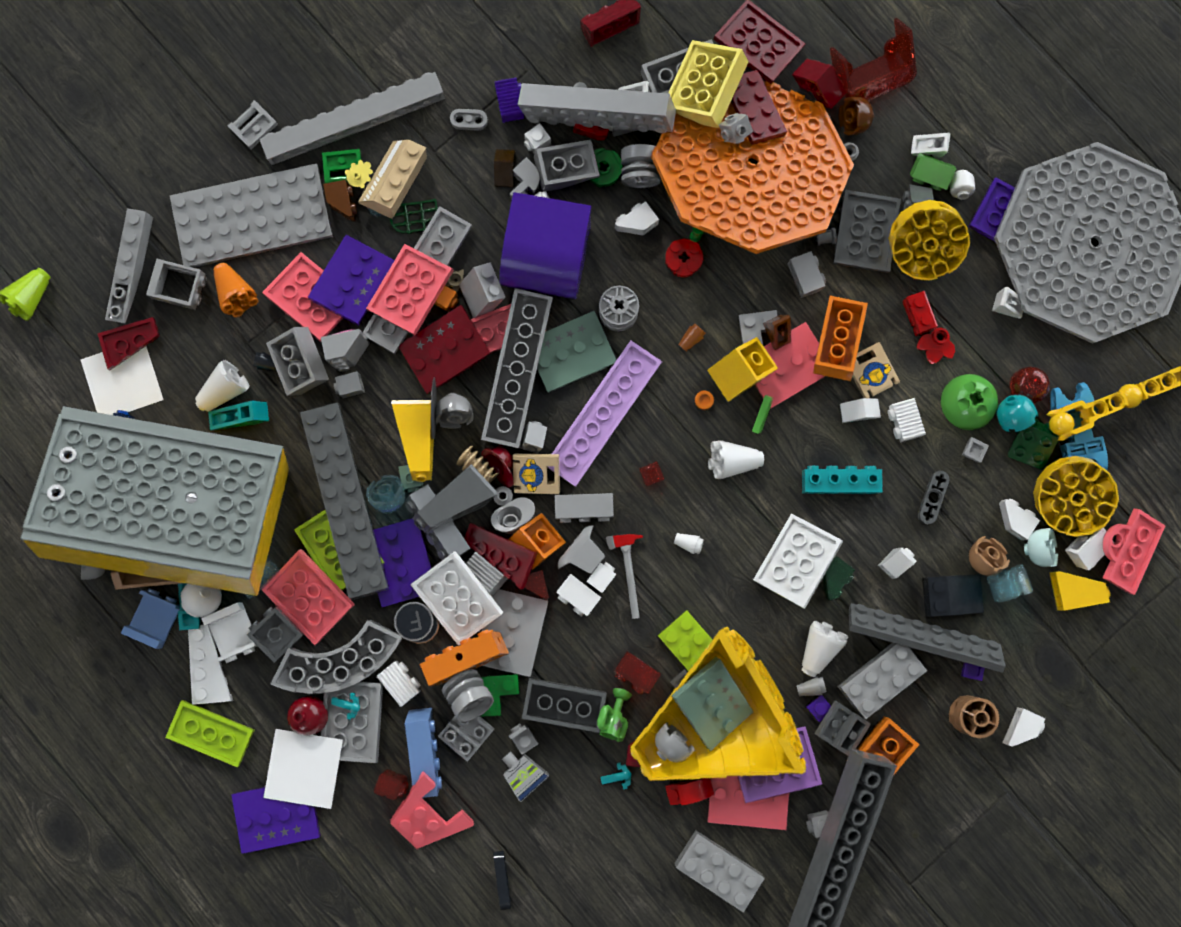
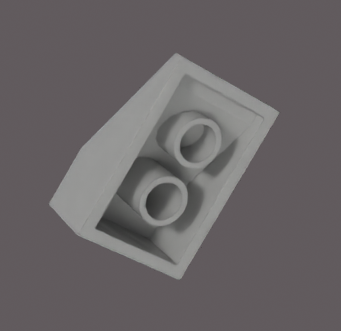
M591 140L539 148L535 151L534 161L539 172L542 192L545 190L547 192L562 189L600 176Z

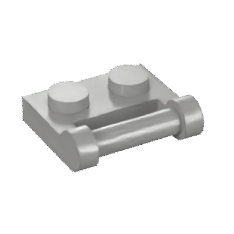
M255 100L235 122L227 125L250 149L254 148L260 142V138H263L265 134L272 131L278 125ZM256 112H258L259 114H257V115L240 131L239 128H240L252 115H254Z

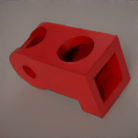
M575 123L573 132L602 141L607 138L609 129H604L600 126L589 128Z

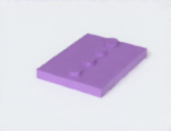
M806 726L796 728L804 750L800 755V759H805L806 771L802 774L738 776L745 804L822 785Z

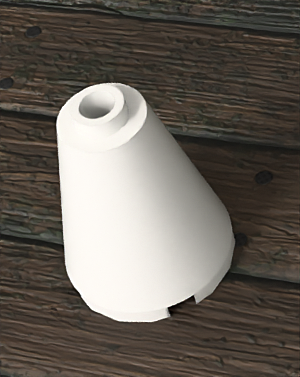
M223 360L218 363L196 396V406L202 411L209 412L247 391L249 383L244 375L242 377L238 375L237 372L239 370L234 365Z

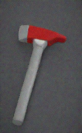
M643 535L607 536L606 541L610 550L620 547L622 550L632 619L640 618L631 559V545L634 544L636 539L643 538Z

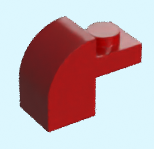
M710 778L690 779L685 782L672 783L665 786L670 805H687L715 795Z

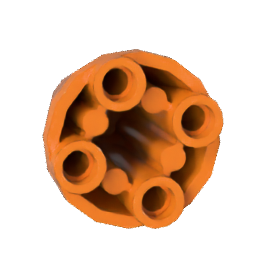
M220 263L214 267V279L219 305L224 314L240 317L244 311L258 304L256 292L227 263Z

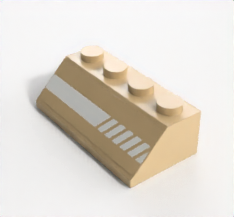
M411 140L393 141L358 203L393 219L427 159L426 147Z

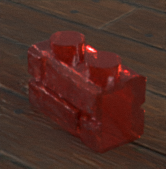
M389 769L385 770L379 775L374 793L381 796L386 795V798L392 800L397 799L399 796L403 797L409 785L406 782L407 776L400 773L396 774V772Z

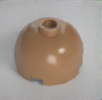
M983 536L971 546L968 555L969 561L978 573L984 576H995L1008 567L1010 562L1006 558L1008 553L1004 546L996 539H984L985 537Z

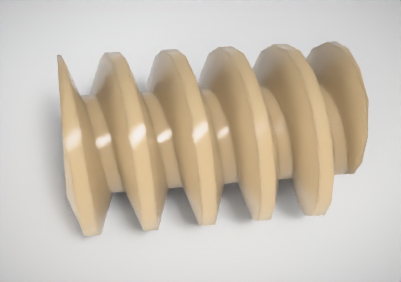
M473 446L467 448L459 457L457 465H464L462 468L464 471L472 464L488 483L492 482L499 473L493 475L494 467L487 469L489 462L487 461L482 464L481 462L484 457L476 458L478 451L471 453Z

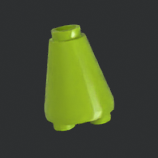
M41 268L32 270L0 291V303L3 305L7 304L9 306L8 311L14 316H20L25 321H28L32 317L49 284L50 275Z

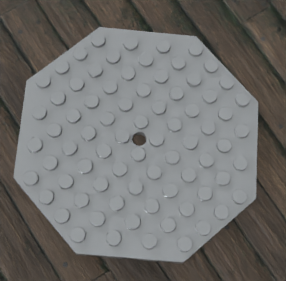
M1099 142L1025 168L1021 172L994 237L1024 313L1092 344L1168 315L1181 284V215L1176 206L1178 203L1173 191H1170L1167 184L1168 178L1166 174ZM1096 238L1099 242L1098 247H1093L1090 239Z

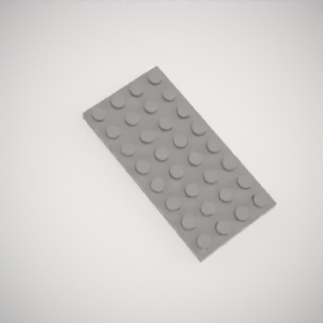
M317 164L170 195L184 266L194 268L333 237Z

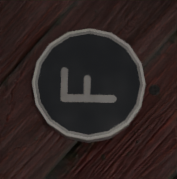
M409 602L403 605L397 611L394 618L398 634L409 641H418L425 638L431 632L434 625L431 610L419 602Z

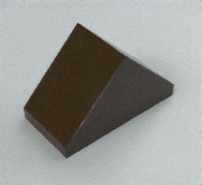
M496 149L494 158L495 187H513L515 150Z

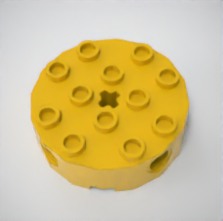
M933 200L914 203L902 211L893 222L888 238L891 254L901 271L914 279L928 281L938 279L939 276H943L946 273L950 274L956 270L966 258L970 246L968 227L958 211L945 202Z
M1079 456L1060 458L1048 465L1037 478L1033 492L1035 507L1043 520L1058 532L1074 537L1090 535L1105 527L1111 520L1110 518L1114 514L1115 508L1117 509L1119 502L1117 484L1111 474L1092 459Z

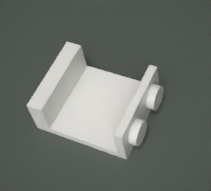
M235 603L201 618L204 625H209L221 657L217 658L219 662L226 661V663L236 660V655L244 653V655L255 651L257 645L247 636L250 632L248 628L251 626V622L243 603Z

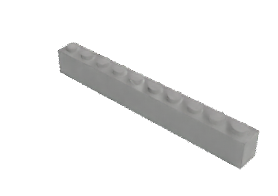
M428 72L418 79H409L404 84L391 86L381 93H372L368 98L354 100L347 106H338L334 111L320 113L313 119H304L297 125L286 126L279 132L267 133L263 138H260V142L267 160L271 165L444 100L445 96L436 72Z

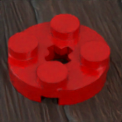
M689 239L673 241L665 255L666 266L678 277L692 276L700 269L703 262V253L700 245ZM682 254H686L689 257L685 263L682 262V259H679V256H682Z

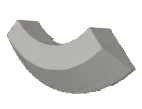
M367 620L360 632L349 643L336 650L326 653H310L295 648H288L271 685L284 690L307 694L334 692L347 688L378 670L395 651L402 636L381 624Z

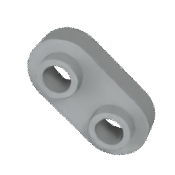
M456 109L450 115L451 124L456 129L483 130L488 124L487 115L482 110ZM462 118L463 121L458 123L457 119ZM477 119L482 120L479 124L475 123Z

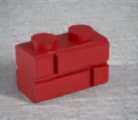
M925 291L910 295L902 301L911 326L914 327L915 336L930 332L938 327Z

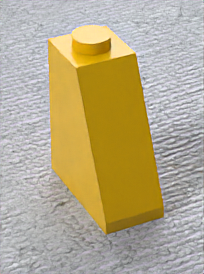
M1060 571L1049 572L1057 610L1064 611L1110 602V590L1104 582Z

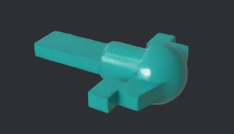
M350 693L349 699H352L353 703L332 697V705L351 711V713H347L348 720L356 717L360 710V704L355 693Z
M617 763L618 770L622 769L623 772L600 777L602 785L625 780L622 786L623 789H627V786L631 785L632 774L625 764Z

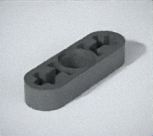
M944 471L934 472L930 476L918 512V520L922 524H931L937 519L949 484V476ZM941 475V479L944 480V482L939 484L938 489H932L931 487H936L938 483V480H936L935 477ZM931 492H935L938 495L936 503L929 501L928 497ZM926 504L932 507L935 506V509H930L929 515H931L932 518L927 519V521L925 520L926 517L923 515V513L928 512L929 507L925 506Z

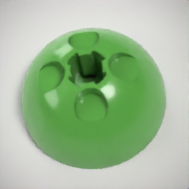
M964 374L955 377L945 386L941 396V407L947 420L954 426L964 430H976L987 425L995 416L998 408V395L994 386L984 377L975 374Z

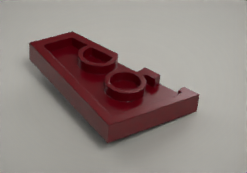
M153 317L97 333L108 370H112L160 337L156 320Z

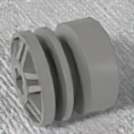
M635 144L626 146L621 150V164L625 166L621 170L623 175L621 183L623 185L634 188H647L660 184L661 178L651 158L656 146Z
M620 285L607 289L601 296L599 303V316L603 325L617 332L625 331L633 326L639 311V300L634 291ZM616 304H617V305H621V304H622V305H623V306H622V310H621L620 308H618V309L616 310V309H615V308H616Z
M474 669L466 670L453 676L442 688L444 697L448 704L452 705L451 709L460 722H467L481 716L494 702L488 688L484 686L480 674Z

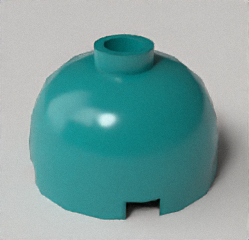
M1022 395L1008 396L1000 403L997 410L999 424L1003 430L1010 432L1009 429H1015L1016 432L1027 429L1035 423V417H1038V412L1032 400Z

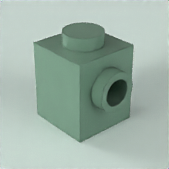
M408 465L399 466L401 484L404 491L413 493L419 490V488L424 487L423 482L412 481Z

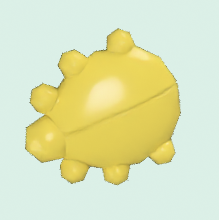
M360 160L357 165L352 163L351 168L345 170L347 181L350 185L364 188L366 181H371L369 174H372L373 171L370 169V162L363 163Z

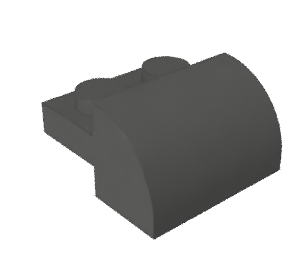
M834 701L814 734L849 756L851 749H856L871 724L839 702Z

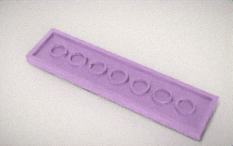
M630 340L552 454H559L560 477L573 486H577L662 363L661 360ZM547 466V468L554 472V466Z

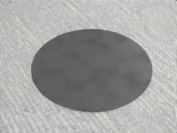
M433 378L431 394V429L433 440L436 433L435 407L437 405L435 378Z

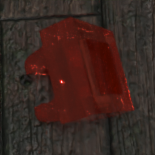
M657 461L639 469L646 487L664 480Z

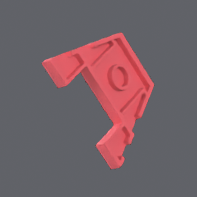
M424 771L420 774L416 784L410 789L407 798L403 800L391 818V825L416 849L474 825V821L463 810L446 822L422 799L423 796L436 787L435 782Z

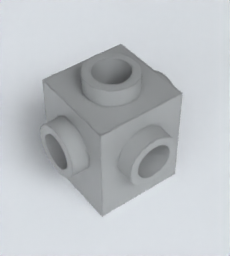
M735 113L725 118V121L719 124L722 138L725 142L739 144L753 132L749 118L745 114Z

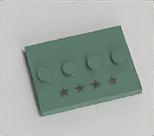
M595 311L545 332L537 370L548 393L610 367L616 362L615 355Z
M716 656L672 695L697 735L710 751L753 713L752 708L724 664Z

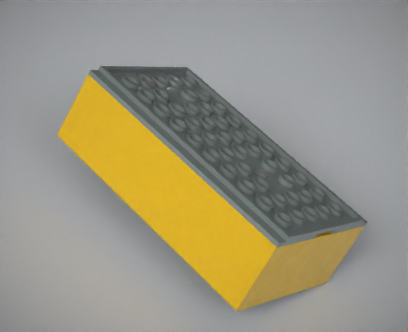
M63 406L61 414L58 416L25 518L21 539L39 558L258 596L289 472L283 446Z

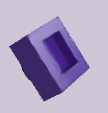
M964 662L961 677L982 681L985 668Z
M822 695L816 697L806 706L818 722L824 719L831 707Z

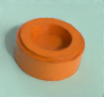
M700 391L695 397V405L700 410H708L714 403V397L709 391Z

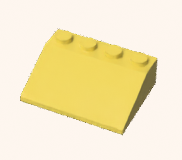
M692 40L668 92L676 108V114L702 125L719 128V124L724 118L748 64L743 50Z

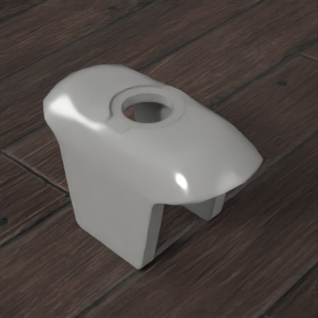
M594 525L585 527L572 545L560 557L558 569L569 563L589 574L596 569L605 555L590 539Z

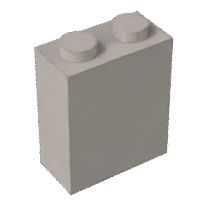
M491 263L473 267L459 284L473 318L493 311L505 298Z

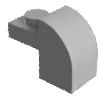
M526 157L513 169L514 177L520 184L510 193L511 200L513 192L528 195V192H530L534 196L540 189L539 172L535 165Z

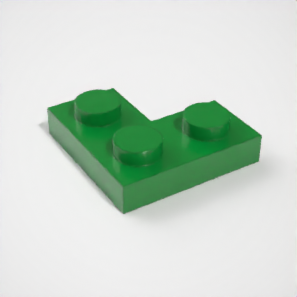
M518 674L481 677L484 686L488 688L494 699L492 706L481 717L501 715L500 695L519 694Z

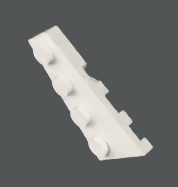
M200 625L199 629L188 630L192 704L233 701L227 686V679L221 667L222 663L217 659V647L209 625Z

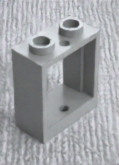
M156 259L146 295L154 300L196 310L197 305L201 302L200 293L202 287L206 284V274L200 269ZM168 270L196 276L188 302L161 295Z

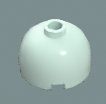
M1045 528L1034 531L1028 539V544H1024L1025 555H1029L1030 560L1035 565L1041 567L1057 566L1058 554H1055L1057 541L1053 529Z

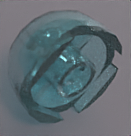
M384 475L381 477L382 480L378 482L374 480L369 485L366 497L369 504L376 511L388 514L402 507L405 503L406 491L403 483L397 476Z

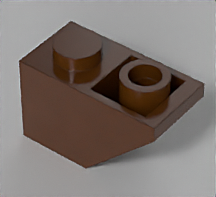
M346 180L323 184L326 201L330 208L350 221H356L355 215L358 213L356 204L352 203L351 199L354 196L352 185H348Z

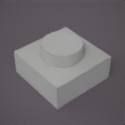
M971 437L962 455L977 463H981L989 445Z

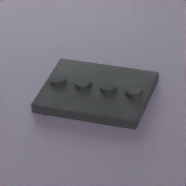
M845 190L833 264L889 273L892 254L888 238L891 226L899 216L901 199Z

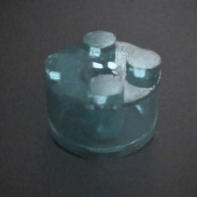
M1023 564L1014 566L1010 570L1006 571L1004 569L998 574L987 576V582L995 602H1004L1018 598L1021 592L1024 595L1033 592Z

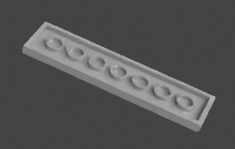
M439 206L414 249L449 266L470 232L472 224ZM374 314L364 329L363 334L369 340L396 354L408 332Z

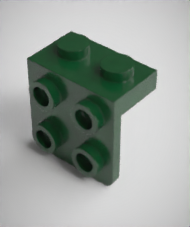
M1035 418L1033 425L1017 433L1008 451V457L1038 469H1043L1058 443L1059 435L1054 434L1050 430L1049 423H1040Z

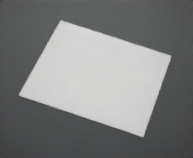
M146 346L112 370L107 369L103 352L81 359L97 413L118 416L163 400Z
M276 729L264 798L331 809L343 740L317 735L304 736L292 731Z

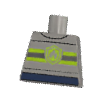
M510 751L502 759L509 767L503 775L520 802L549 777L547 771L525 754L520 759H517Z

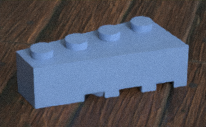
M432 708L409 710L405 720L412 786L416 784L420 774L424 771L435 782L436 787L422 798L438 796L439 789H442V778L438 777L440 761L436 757L438 745L434 735L435 721L433 720Z

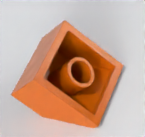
M542 513L522 526L509 538V540L537 552L532 570L566 543Z

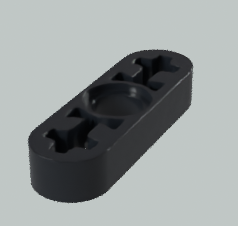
M504 850L494 852V865L500 909L508 910L511 909V899Z

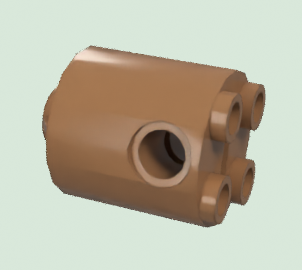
M970 695L959 696L950 706L949 722L960 733L976 738H985L993 734L997 729L999 714L994 704L987 699Z

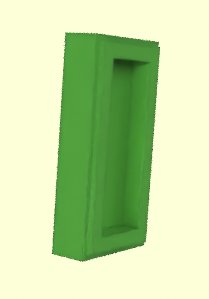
M769 395L764 396L752 432L757 434L762 432L774 399Z

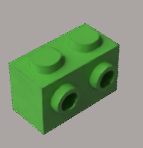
M919 153L910 175L913 177V181L919 184L926 182L931 184L930 187L941 191L943 188L947 190L956 167Z

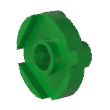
M606 148L594 150L600 176L590 181L597 187L613 185L622 175L620 156L615 151L606 150ZM602 163L609 166L605 172L599 170Z

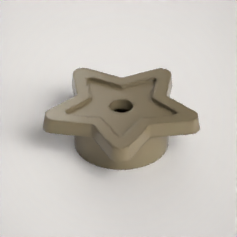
M464 270L453 272L445 286H451L454 291L458 292L459 284L464 279Z

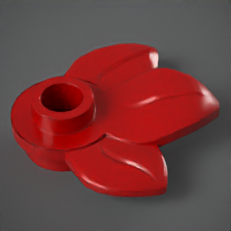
M936 328L931 334L923 335L917 343L918 350L926 351V358L930 364L937 363L943 356L952 359L955 353V346L949 340V332L944 328ZM938 334L942 336L941 341L937 339Z

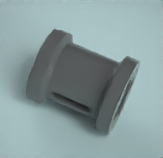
M835 228L815 235L816 246L826 243L836 244Z

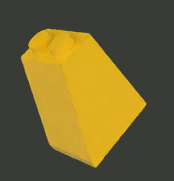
M758 337L735 348L707 371L729 402L776 371L778 367Z

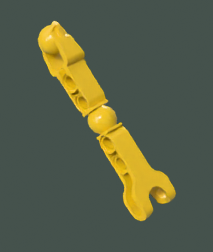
M1181 366L1135 385L1126 384L1118 392L1093 402L1085 403L1080 400L1060 409L1049 411L1047 413L1051 417L1049 428L1054 434L1059 435L1058 441H1064L1070 436L1092 428L1094 421L1123 408H1135L1142 400L1181 386ZM1145 386L1148 387L1149 393L1146 391ZM1111 399L1114 400L1115 407L1111 404ZM1094 406L1097 407V409H1098V414L1095 413V411H1094ZM1075 409L1077 412L1080 411V417L1083 419L1081 426L1073 429L1075 425L1074 418L1071 414L1066 413V411Z

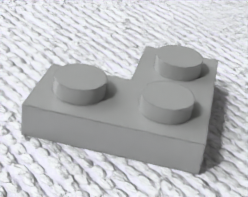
M777 310L739 315L742 343L745 344L758 337L763 345L761 333L766 332L763 323L776 317Z

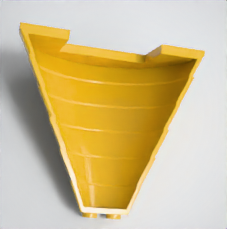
M725 627L718 631L710 645L704 650L694 666L690 668L679 686L674 689L649 725L645 727L631 745V754L635 760H638L641 765L642 774L649 781L802 774L806 771V761L804 758L800 759L801 753L804 752L791 714L788 712L784 713L783 709H785L783 702L785 701L762 661L754 660L755 654L751 646L735 630L730 631L728 627ZM716 656L724 664L752 708L753 713L710 751L697 735L672 695ZM666 722H668L669 727L671 725L676 727L688 739L686 741L688 747L691 744L694 747L695 751L684 761L671 762L668 759L664 761L657 754L658 748L655 744V737Z

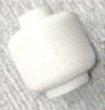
M967 170L956 171L949 184L951 195L960 200L969 198L975 192L973 174Z

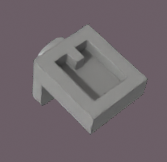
M518 724L511 729L512 733L509 737L522 755L539 744L527 724L523 726Z

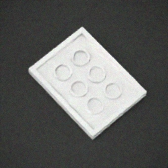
M791 514L753 580L805 609L843 541Z
M456 551L411 584L458 646L462 640L470 638L503 613Z

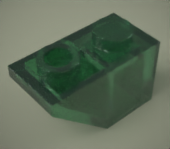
M838 556L834 557L823 576L825 598L828 601L837 600L843 592L841 588L844 584L848 585L854 578L853 572L855 569Z

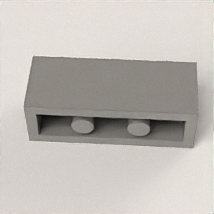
M613 493L555 495V519H560V523H570L571 519H579V522H590V518H598L599 522L610 521V518L614 517Z

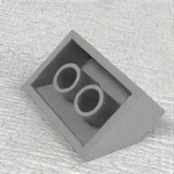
M360 329L321 337L325 360L334 369L339 370V372L348 371L350 367L355 366L369 346V340Z

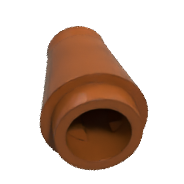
M696 324L689 326L678 345L687 352L704 339L703 336L706 333Z

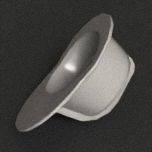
M528 498L512 500L494 511L491 516L492 526L502 533L514 534L532 519L535 514L534 503Z

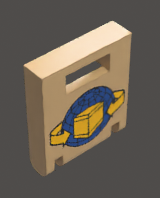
M880 342L857 353V357L870 351L873 356L872 359L860 365L857 359L855 362L852 377L863 398H870L868 390L873 397L892 387L891 379L895 385L900 383Z
M513 454V460H520V462H513L514 486H521L514 487V493H560L559 454ZM547 466H554L555 481L548 482Z

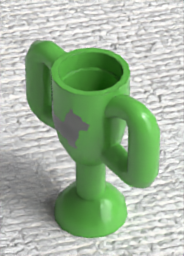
M614 688L613 694L617 698L614 708L612 709L609 705H604L601 708L597 726L600 729V735L622 742L626 735L628 721L625 717H622L621 709L623 702L630 699L632 694L626 690Z

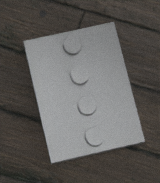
M499 589L494 596H490L503 613L482 628V631L488 629L489 631L500 632L509 654L483 666L531 677L548 601Z
M358 682L344 689L324 693L323 705L328 711V721L325 728L321 731V736L343 740L339 761L378 763L383 694L382 683ZM350 693H355L360 704V710L356 717L348 720L347 713H351V711L332 705V697L353 703V700L349 698Z

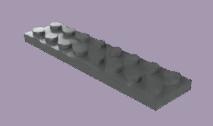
M851 603L849 606V631L1002 673L1006 667L1001 644L993 640L980 639L974 635L969 636L956 630L941 628L938 625H929L919 620L904 618L901 615L885 613L880 609L867 608L861 604Z

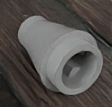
M816 676L797 685L799 696L822 695V693L827 692L823 677L818 678Z

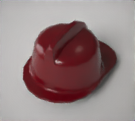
M502 444L497 445L491 450L483 449L481 453L484 461L489 462L488 466L490 468L494 467V474L499 473L496 478L504 486L511 487L514 481L510 472L513 468L512 455Z

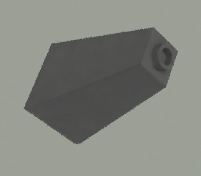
M471 464L421 508L412 519L416 527L426 533L485 507L498 492Z

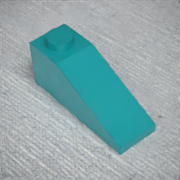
M248 401L208 412L210 430L255 425L269 421L267 402Z

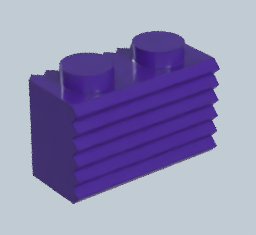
M517 78L495 81L502 123L524 119V113L518 106L522 84L517 83Z

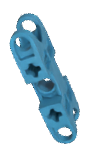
M1084 382L1077 384V393H1075L1073 401L1068 400L1065 394H1062L1060 388H1053L1050 393L1051 411L1080 400L1090 403L1094 401V397L1088 385ZM1075 409L1066 411V413H1070L1074 418L1075 425L1073 429L1080 427L1083 420L1080 417V412H1077ZM1091 428L1068 438L1069 443L1060 445L1063 458L1072 456L1092 459L1104 469H1108V455L1103 436L1094 438Z

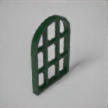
M432 199L401 204L399 208L404 206L403 213H396L394 217L405 215L406 221L393 224L390 218L392 227L400 233L411 234L425 231V223L430 222L431 219H424V213L437 211V200ZM435 202V208L423 209L422 204ZM420 205V209L407 212V206ZM421 213L420 220L409 222L408 216L410 214ZM422 223L423 229L410 230L411 224ZM406 225L407 231H401L396 227Z

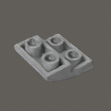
M454 716L438 737L468 762L493 732L494 728L480 716L467 722H460Z

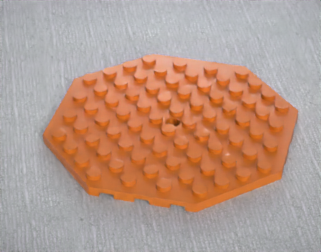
M767 81L763 82L787 130L786 136L751 145L748 137H745L743 142L734 144L724 141L721 136L720 127L715 128L702 125L676 114L673 132L666 131V133L661 134L651 156L681 222L755 254L826 232L854 166L823 103L816 100L812 102L805 99V96L793 90L791 92L780 88L781 85L774 82L771 85ZM731 102L722 122L725 121L727 116L736 113ZM753 158L758 163L756 165L748 162V159Z

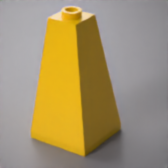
M431 400L392 401L412 481L425 482L426 480H432L434 440L431 429Z

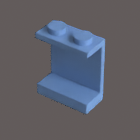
M151 588L141 590L139 593L143 595L130 625L124 626L121 634L155 649L163 648L176 620L178 611H180V604L176 603L177 599L166 596V598L159 596L160 592Z

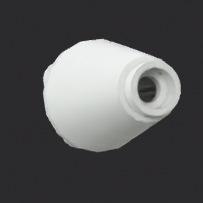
M725 441L711 442L712 457L708 460L709 470H713L716 479H723L762 467L764 464L762 451Z
M814 621L809 629L801 670L809 676L816 677L846 645L848 636L840 631H833V626L826 622L821 624Z

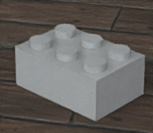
M293 327L266 343L287 396L302 395L329 380L309 327Z

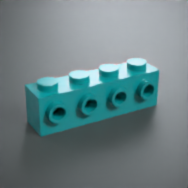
M807 466V469L802 471V494H880L883 492L882 469H876V466H865V469H857V466H845V469H838V466H826V469H819V466Z

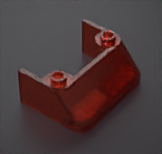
M898 18L894 19L896 36L890 38L885 43L884 55L852 69L851 63L834 47L830 48L832 65L836 70L835 73L838 79L843 83L846 98L861 97L870 101L915 79L917 68L912 29Z

